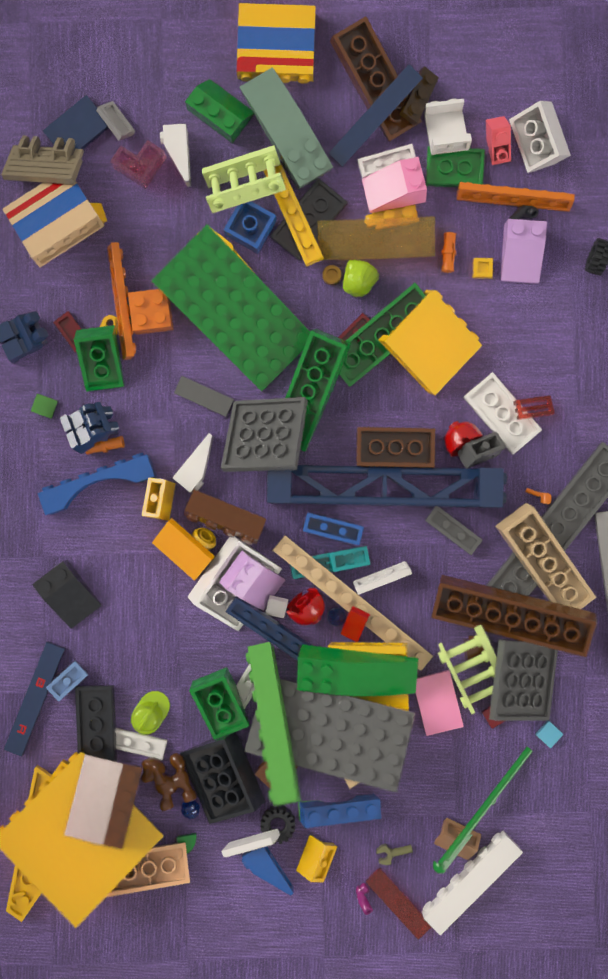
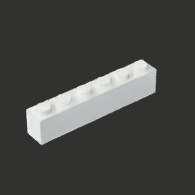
M504 831L496 833L492 837L491 843L487 847H482L477 854L478 856L473 861H468L464 866V870L460 874H455L450 880V884L446 888H441L436 895L437 897L432 902L429 901L424 905L422 911L424 919L441 935L523 853L521 848Z

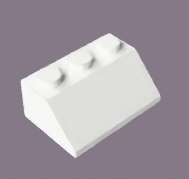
M539 101L509 119L528 173L554 165L571 156L552 102Z

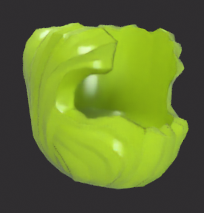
M350 259L345 267L343 289L353 297H363L379 281L378 270L366 261Z

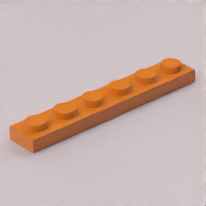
M460 182L456 200L519 207L533 206L538 209L569 212L574 203L575 194Z
M111 242L107 247L122 360H130L136 354V345L132 342L133 331L129 316H131L130 306L127 305L126 299L128 297V288L124 284L126 271L122 267L121 262L123 260L122 248H119V242Z

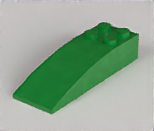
M416 283L411 285L346 340L351 345L339 375L349 387L391 354L379 339L383 334L390 335L426 297Z
M317 328L310 331L285 397H306L308 401L300 450L304 452L307 450L322 417L351 345L350 342Z
M302 645L298 656L297 690L345 696H390L416 693L419 658Z

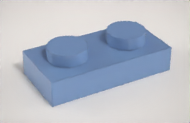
M75 660L46 689L59 702L88 676V673Z

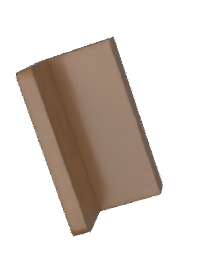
M446 818L443 822L441 834L435 839L434 844L448 850L465 826ZM472 831L470 833L473 836L458 856L469 860L478 851L481 834Z

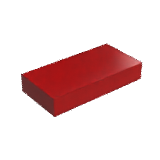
M352 606L341 635L358 642L370 614Z

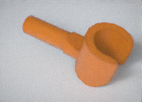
M526 488L525 492L541 497L540 503L551 504L552 497L549 493H541Z

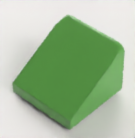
M37 393L31 412L52 419L58 401Z

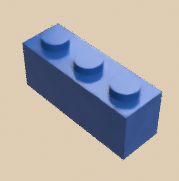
M308 512L303 527L304 532L355 545H360L364 529L363 526Z

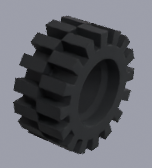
M597 238L594 241L585 264L586 272L601 276L605 271L606 265H608L607 240Z
M272 806L262 815L260 824L262 833L273 830L270 823L275 818H281L285 822V828L279 831L280 836L274 844L276 842L282 844L283 841H289V838H292L295 831V817L290 810H286L287 807L285 806L283 808L280 806L274 808Z

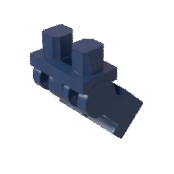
M36 311L18 315L13 320L0 324V343L12 364L29 354L37 352L48 343L46 340L48 333L46 329L40 327L38 323L40 316Z
M101 402L85 404L69 416L66 414L60 417L63 428L68 433L66 436L71 449L83 454L94 447L96 442L107 441L110 435L118 433V423L116 421L108 422L107 420L113 416L111 406H102Z

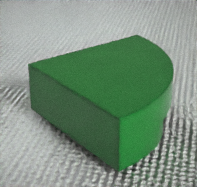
M197 833L177 836L178 843L185 842L186 853L188 854L195 846Z

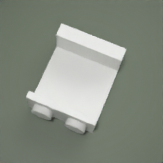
M453 98L448 101L426 103L424 118L431 155L469 150L472 138L471 133H466L462 112L464 99Z

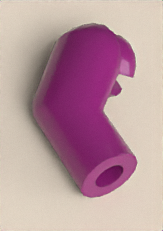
M362 883L356 887V894L362 911L365 915H368L373 909L365 895L369 892V888L366 883Z

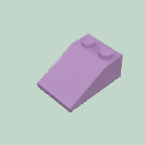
M508 219L506 221L503 233L500 281L539 284L546 241L547 221Z
M241 551L220 580V583L235 596L264 611L267 607L269 596H275L286 579L244 551Z

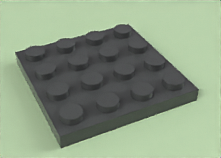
M306 397L234 401L221 464L223 472L297 470L308 403Z
M499 640L489 719L494 721L549 720L558 650L524 641Z

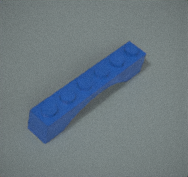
M139 453L132 456L133 460L127 462L125 459L119 460L114 463L115 466L113 467L103 466L97 468L96 473L90 474L86 472L78 475L79 479L74 481L70 478L61 481L60 486L54 487L50 485L42 488L43 492L37 494L44 514L52 515L68 509L71 502L80 492L99 481L126 479L135 483L147 481L148 478L157 477L150 456Z

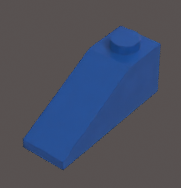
M268 846L243 853L242 863L247 870L250 869L254 875L288 895L294 894V886Z

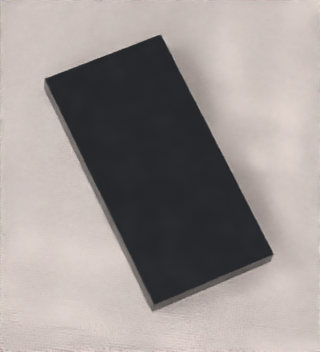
M319 178L299 201L316 241L348 204L344 198ZM284 219L270 235V238L300 262L302 256Z
M114 685L76 686L78 754L83 751L89 756L117 761Z

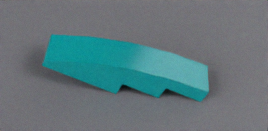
M367 546L311 556L330 572L370 565ZM290 565L292 579L305 577Z

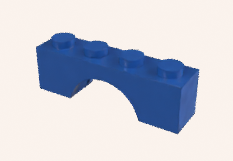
M375 794L357 795L351 800L342 802H323L319 800L299 802L300 821L305 828L381 819L380 798Z

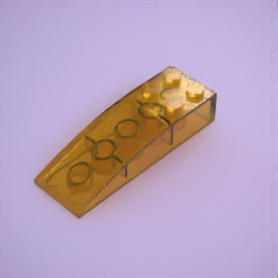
M432 215L317 221L318 246L324 257L323 260L435 256V217Z

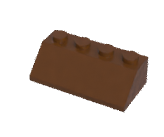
M193 490L185 508V516H187L188 520L195 523L198 521L202 522L207 528L216 530V528L222 530L229 537L237 536L242 538L241 541L250 545L252 543L257 545L266 523V518L197 490Z

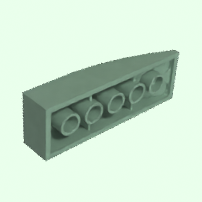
M273 67L239 87L272 146L275 145L279 158L298 190L331 171L333 168L331 162Z

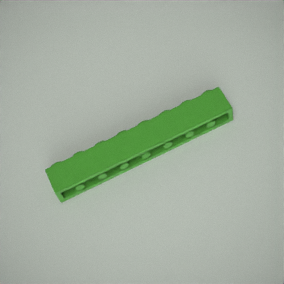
M271 642L248 646L246 659L247 663L251 665L249 677L251 683H254L255 690L252 691L254 702H257L258 710L255 711L256 719L261 724L259 737L261 742H264L265 749L262 750L264 762L267 761L268 766L265 773L267 781L271 784V790H269L270 801L274 802L275 806L300 802L301 797L274 645Z

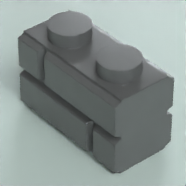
M494 432L465 443L457 453L465 468H470L497 457L506 447L499 434Z

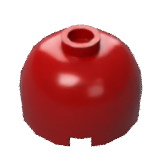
M456 421L449 426V430L444 437V445L451 457H458L457 452L465 443L481 438L483 435L473 423H459V421Z
M316 588L307 589L308 593L304 595L300 592L287 605L289 611H286V613L295 623L299 625H314L321 620L325 610V603L322 595Z

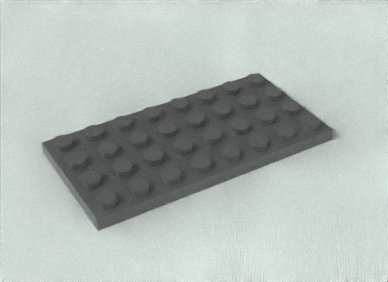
M280 679L295 766L397 793L415 718L414 712L345 695L297 690V683ZM256 713L244 752L262 756V750L265 748L264 742H261L259 737L261 724L256 719Z

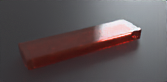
M380 867L366 879V883L417 939H420L432 927L424 919L423 914Z

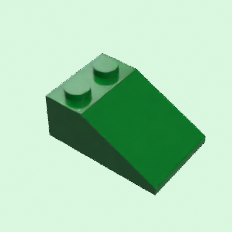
M115 326L76 330L74 343L86 392L124 387Z
M227 667L192 682L189 691L214 740L249 727L250 724L239 692Z

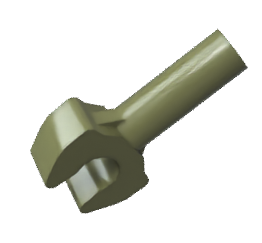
M382 844L376 849L377 854L387 853L386 857L378 859L382 865H391V860L395 856L413 853L411 845L391 849L387 844Z

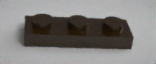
M425 66L419 71L423 79L408 94L399 113L413 126L419 122L426 103L439 79L437 75Z

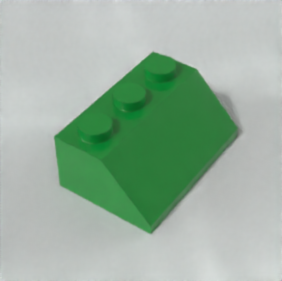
M211 79L196 86L185 101L187 110L232 144L255 115L250 108Z

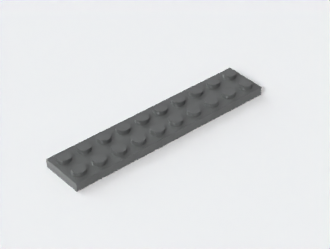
M604 442L598 445L541 516L564 551L608 498V445ZM512 552L486 586L529 596L537 584L514 552Z

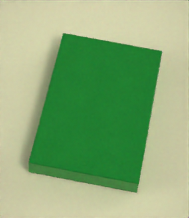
M428 146L426 186L459 187L460 182L483 184L485 149L469 148L466 151L431 155L430 146Z

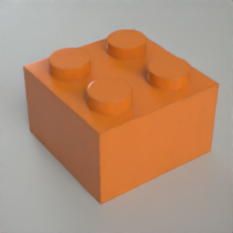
M160 289L128 293L132 331L136 335L174 330L170 299Z

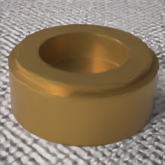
M335 265L327 266L322 273L324 282L328 285L339 283L341 280V270Z

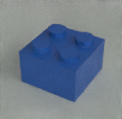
M252 201L237 205L223 231L226 237L259 254L277 222L276 215Z

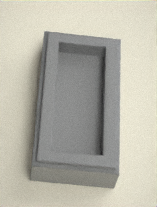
M113 101L98 106L96 111L118 141L134 135L135 130Z

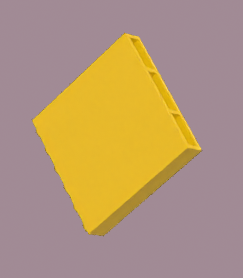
M83 751L79 754L75 752L68 759L70 763L65 768L61 766L53 774L55 778L50 783L46 781L39 788L41 792L36 797L32 795L24 803L26 807L21 812L17 810L9 818L11 822L6 827L3 825L0 827V850L75 928L164 836L135 805H133L123 850L64 835L84 756L86 755Z

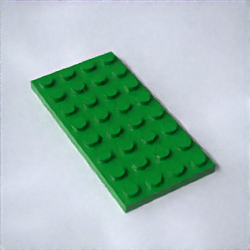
M208 224L151 280L260 391H263L304 350L310 331Z

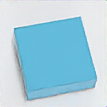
M547 720L535 735L548 747L552 748L562 737L563 733Z

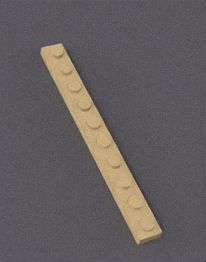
M286 535L274 547L273 551L345 610L350 612L352 606H355L369 613L370 616L365 626L386 643H408V657L419 658V670L422 671L431 660L432 654Z

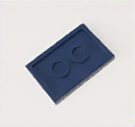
M85 95L46 127L43 132L53 145L58 137L63 138L65 144L68 138H73L75 140V151V149L87 147L109 127L96 111L97 107Z

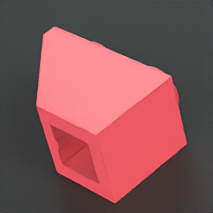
M505 116L486 119V139L491 164L511 162V126Z

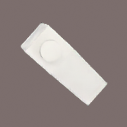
M186 124L163 125V132H160L161 144H164L167 153L186 186L191 187Z
M210 433L173 477L190 493L193 490L199 491L204 484L202 480L205 477L214 438Z

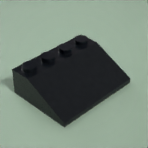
M236 732L216 740L210 739L180 753L185 760L186 770L209 824L255 812L266 802Z

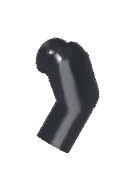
M521 206L509 219H533L538 216L539 211L533 206Z

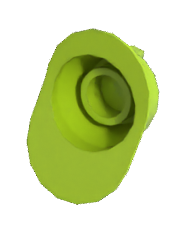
M151 691L141 698L131 715V724L138 733L149 735L160 727L170 709L167 696L159 691Z

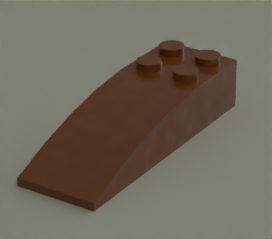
M365 16L333 35L330 43L367 109H369L398 75L368 18ZM408 95L379 126L388 141L414 127L399 115Z

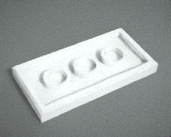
M493 372L463 397L493 433L497 432L505 447L512 455L542 431L540 426Z

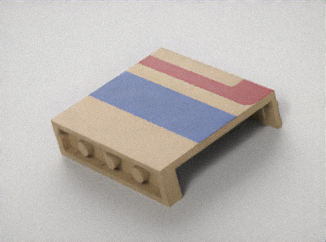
M76 181L74 184L42 182L39 186L2 209L31 258L39 267L47 264L104 227L101 219Z

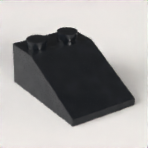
M68 560L62 561L32 584L42 599L71 629L102 606Z

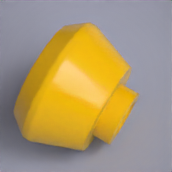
M197 528L193 531L192 536L208 551L216 546V537L209 529Z

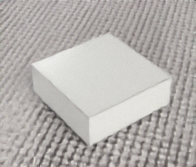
M270 595L265 614L284 618L288 599Z

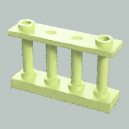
M275 145L202 168V174L208 188L212 187L213 190L212 195L206 196L212 213L286 190L281 173H275L274 167L281 165ZM267 169L268 177L257 180L256 173ZM249 175L250 182L239 186L238 178ZM231 182V189L220 191V184Z
M481 625L474 628L477 634L474 636V639L448 651L445 650L442 643L438 644L441 650L438 655L442 663H447L463 696L460 700L464 708H469L471 714L475 713L472 703L492 695L493 685L470 696H467L465 688L491 676L494 678L497 659ZM476 646H483L484 651L481 652L482 654L453 667L450 658ZM484 661L486 663L490 661L492 666H489L488 670L460 681L458 673Z

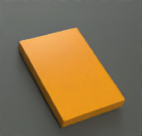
M173 518L165 524L152 542L194 581L215 557Z

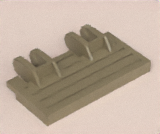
M23 135L19 144L13 145L1 173L4 180L74 184L83 162L81 158L84 151L83 149H75L74 151L75 140L73 138H68L65 144L64 139L58 137L53 147H40L41 142L38 136H34L30 142L29 137Z

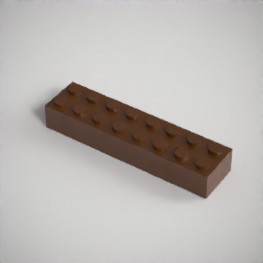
M441 575L431 617L473 629L481 625L483 630L488 633L587 657L597 624L596 613L446 575Z

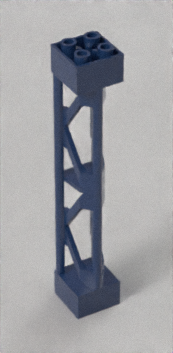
M298 465L297 470L268 471L267 503L503 508V504H506L507 499L506 492H503L504 484L507 482V474L504 473V468ZM292 473L318 490L320 496L291 495ZM308 473L367 474V478L337 496L309 477ZM402 475L459 476V480L430 497L404 480ZM381 477V497H355V492ZM387 477L410 492L412 498L387 497ZM474 479V499L449 498L450 493Z

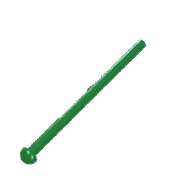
M526 747L438 863L433 862V869L436 873L443 874L446 872L447 868L473 836L470 833L490 806L496 803V799L533 751L530 748Z

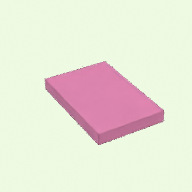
M446 670L418 677L415 694L426 736L464 727L450 671Z

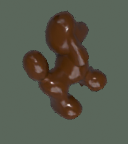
M174 753L170 756V763L176 769V773L173 776L165 775V765L158 758H147L142 762L143 774L140 780L143 783L154 782L156 791L163 796L159 803L162 812L174 807L171 795L178 788L183 789L182 797L185 803L197 798L196 792L189 783V775L184 768L185 760L179 753Z

